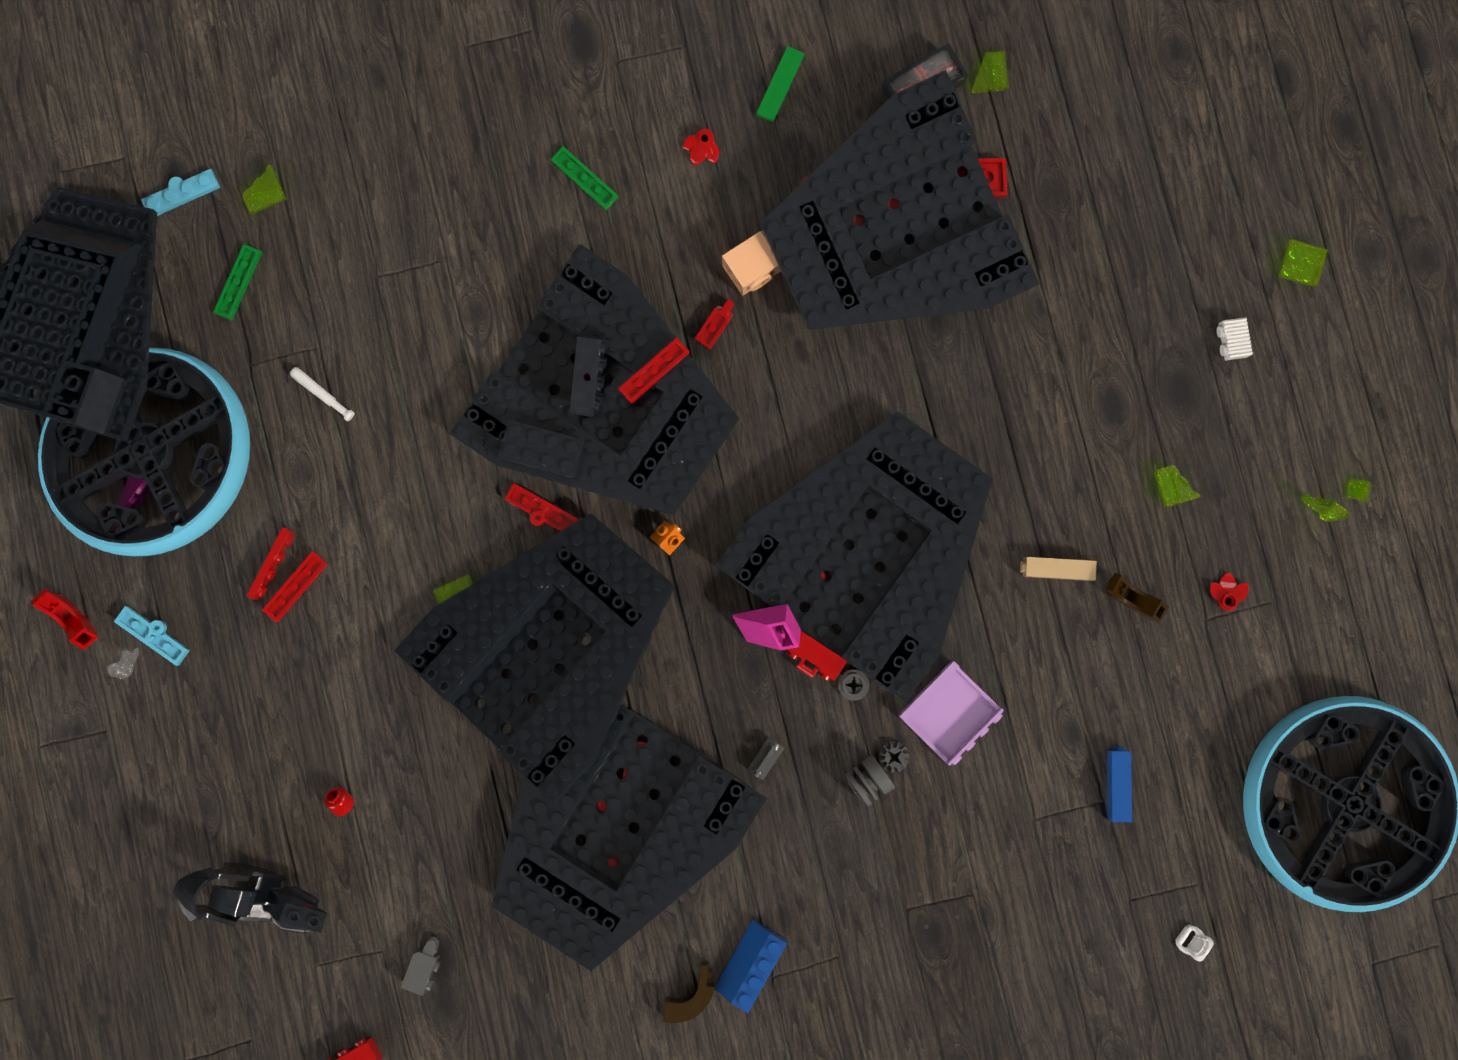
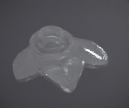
M138 648L132 652L124 649L119 663H112L107 666L108 675L111 677L116 676L119 679L129 677L133 672V664L139 656Z

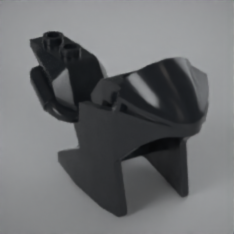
M225 862L221 869L213 870L212 868L192 872L179 879L174 886V897L189 921H199L204 917L230 926H235L239 920L273 921V924L282 931L306 934L310 933V931L322 933L327 917V912L318 908L319 900L314 895L297 886H284L280 889L281 882L285 881L283 875L242 863ZM252 876L259 877L255 889L251 887L242 889L213 885L208 906L195 905L199 891L214 879L248 881Z

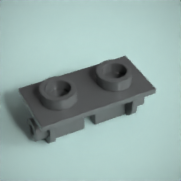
M768 737L747 770L757 778L764 780L784 750V747Z

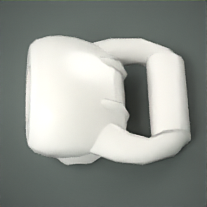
M1186 925L1176 938V945L1180 951L1191 955L1192 958L1200 962L1207 956L1214 945V941L1207 935H1204L1198 927ZM1193 930L1196 934L1187 947L1182 946Z

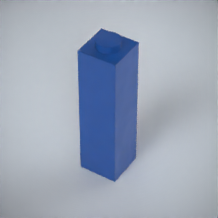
M1113 746V750H1107L1108 820L1111 822H1132L1131 751L1125 750L1123 746Z

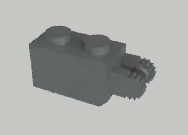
M431 937L426 942L424 948L416 950L402 982V989L421 996L426 991L431 990L434 982L431 979L433 972L437 973L441 963L438 960L440 954L437 953L440 939Z

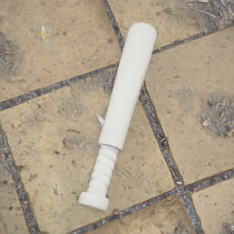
M295 367L290 371V376L328 406L335 408L344 416L346 421H350L355 413L352 410H347L336 401V398L302 370Z

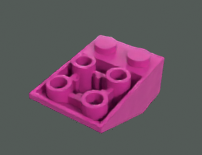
M788 604L733 614V618L747 642L777 650L799 647L801 629Z

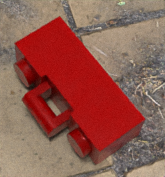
M802 631L800 633L799 647L787 649V654L795 660L798 657L801 658L796 667L811 678L819 670L821 672L819 676L828 682L830 679L835 681L847 662ZM808 660L814 664V669L805 665L804 662Z

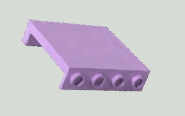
M950 661L898 716L950 766L951 764H957L961 760V754L965 750L969 751L976 744L974 741L979 736L983 737L989 731L987 727L992 722L995 724L1003 716L1001 713L1004 710L984 693L959 668L956 662Z

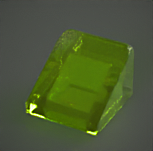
M1349 479L1346 498L1368 502L1371 482Z

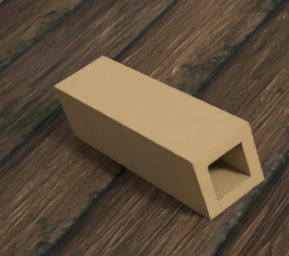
M1025 557L1020 563V572L1023 573V577L1094 581L1096 580L1097 561Z

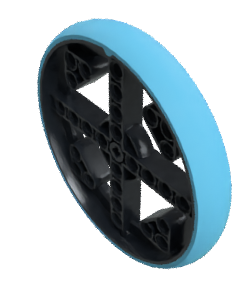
M149 348L146 388L148 391L155 395L185 401L191 396V386L206 401L162 427L152 423H144L137 412L127 442L117 440L112 456L71 478L70 454L79 459L88 457L97 434L46 418L38 449L40 483L52 511L71 533L90 546L105 552L126 556H149L172 551L194 541L210 530L224 516L236 499L244 482L250 456V435L247 418L240 400L229 383L215 369L198 358L183 352L164 348ZM218 424L220 448L211 443L203 444L199 449L190 477L193 485L205 491L190 508L186 509L167 471L174 457V448L213 425ZM214 451V454L209 457L210 453ZM222 467V471L218 473V469ZM127 475L135 479H145L166 522L145 527L148 521L145 514L108 502L101 503L97 507V515H95L83 503V500ZM205 477L204 482L201 483V479ZM179 513V517L175 520L176 514Z
M1359 696L1331 697L1309 703L1289 713L1262 739L1254 752L1245 778L1243 791L1244 818L1250 840L1260 860L1268 871L1292 893L1315 905L1344 912L1376 911L1391 907L1414 896L1425 888L1444 867L1451 855L1458 835V781L1451 761L1435 736L1413 716L1388 703ZM1330 718H1332L1333 725L1331 727L1328 726V720ZM1353 724L1379 730L1355 773L1342 775L1333 780L1290 754L1307 737L1312 746L1322 749L1355 742L1359 739L1360 731ZM1348 728L1349 731H1350V734H1349V736L1346 738V736H1345V730ZM1390 733H1392V735H1393V738H1392L1391 741H1389V739H1388V735H1389ZM1322 734L1323 742L1319 744L1318 737ZM1401 744L1411 753L1419 765L1404 766L1401 775L1410 806L1422 811H1429L1428 822L1423 836L1382 811L1381 796L1376 788ZM1380 749H1382L1383 756L1381 758H1379L1378 756ZM1286 757L1287 764L1283 767L1281 762ZM1370 766L1373 767L1372 774H1369L1368 771ZM1300 768H1303L1304 774L1302 775V777H1299L1298 771ZM1416 770V777L1413 779L1412 773ZM1279 771L1320 795L1321 808L1327 819L1302 863L1291 854L1283 842L1284 840L1289 843H1295L1300 839L1301 835L1292 801L1281 796L1273 797ZM1319 778L1320 785L1316 787L1315 781ZM1432 780V781H1433V787L1430 789V788H1429V783H1430V781ZM1360 783L1364 785L1362 791H1359ZM1336 789L1337 795L1333 798L1332 791ZM1421 797H1423L1422 805L1419 804V800ZM1283 801L1284 808L1279 810L1278 805ZM1370 810L1371 814L1366 818V811ZM1343 816L1344 822L1340 825L1339 818ZM1271 818H1273L1274 825L1272 827H1269L1268 822ZM1386 820L1387 826L1383 829L1382 824ZM1370 827L1413 853L1396 870L1391 862L1381 858H1373L1346 865L1343 869V876L1350 883L1323 878L1348 834L1362 832ZM1290 828L1291 834L1286 838L1285 832ZM1403 830L1404 836L1400 839L1399 834ZM1334 833V839L1330 841L1329 835ZM1418 841L1421 842L1419 849L1416 848ZM1324 849V856L1320 858L1319 852ZM1384 864V870L1380 872V866ZM1314 866V873L1310 875L1309 869ZM1357 870L1358 875L1356 878H1353V873ZM1374 881L1375 885L1370 889V883Z

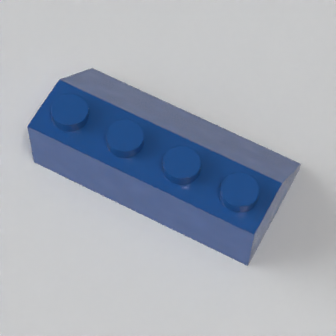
M752 919L714 989L731 1004L749 1013L787 945L786 938Z

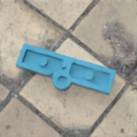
M209 169L184 181L179 177H173L169 181L168 188L141 200L144 207L154 209L158 216L221 187L213 170Z
M125 606L114 621L176 666L181 664L190 649L166 633L167 626L164 621L155 620L150 622L129 606Z

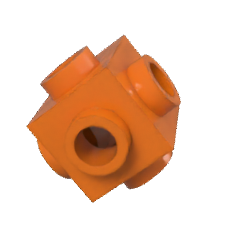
M666 521L650 536L669 555L685 539L680 534L682 530L675 523L670 525Z

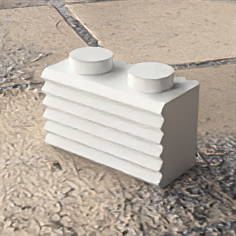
M1246 317L1223 320L1218 323L1217 335L1219 338L1221 337L1222 342L1220 353L1224 356L1225 361L1246 358L1253 354Z

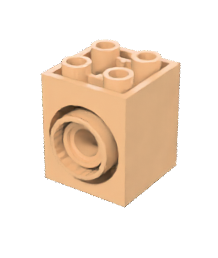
M761 231L722 255V266L742 296L750 291L761 288L774 275L780 272L767 240Z

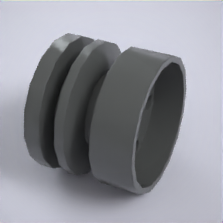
M872 754L861 761L864 771L861 772L857 767H853L857 776L853 777L849 771L844 773L849 786L859 800L868 807L872 805L868 796L872 795L876 802L879 800L875 791L879 789L886 795L895 789L894 784Z

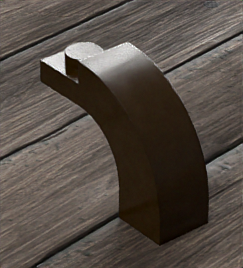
M1114 573L1107 583L1106 590L1109 596L1152 621L1160 623L1169 608L1162 600L1139 590L1118 573Z
M701 961L699 983L696 990L690 996L685 998L666 997L663 1022L680 1023L691 1020L707 1007L714 991V982H707V980L711 981L712 968H708L709 962Z

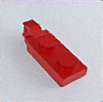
M728 299L723 307L720 305L717 308L715 307L694 340L711 350L733 316L730 311L735 305L734 302Z

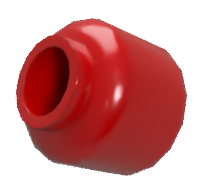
M337 787L331 789L326 794L324 803L335 816H344L353 808L354 798L344 788Z

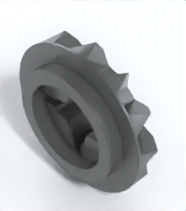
M859 670L846 671L840 677L838 683L839 691L848 700H860L869 690V680ZM853 677H855L856 683L862 685L855 688L854 694L852 688L846 686V684L852 683Z
M899 742L886 743L879 751L880 765L891 773L902 771L909 762L907 748ZM888 751L893 754L899 752L897 757L900 763L896 761L890 762L891 756Z

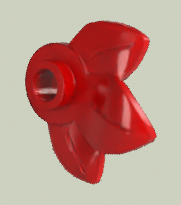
M709 129L699 130L696 135L688 136L683 143L684 149L691 150L690 159L693 165L700 164L706 158L712 163H716L718 160L719 148L714 143L713 132ZM703 135L708 136L707 142L702 141L701 138Z
M1231 573L1223 575L1219 584L1211 583L1210 585L1212 597L1218 600L1219 606L1225 611L1234 610L1238 602L1247 597L1249 590L1248 583L1236 584ZM1226 598L1230 599L1229 605L1225 603Z

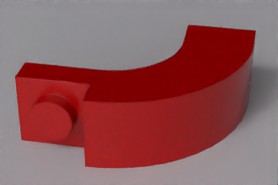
M44 588L31 600L32 605L52 617L64 629L68 640L79 648L85 650L98 638L90 621L74 604L58 593L56 595L47 588Z

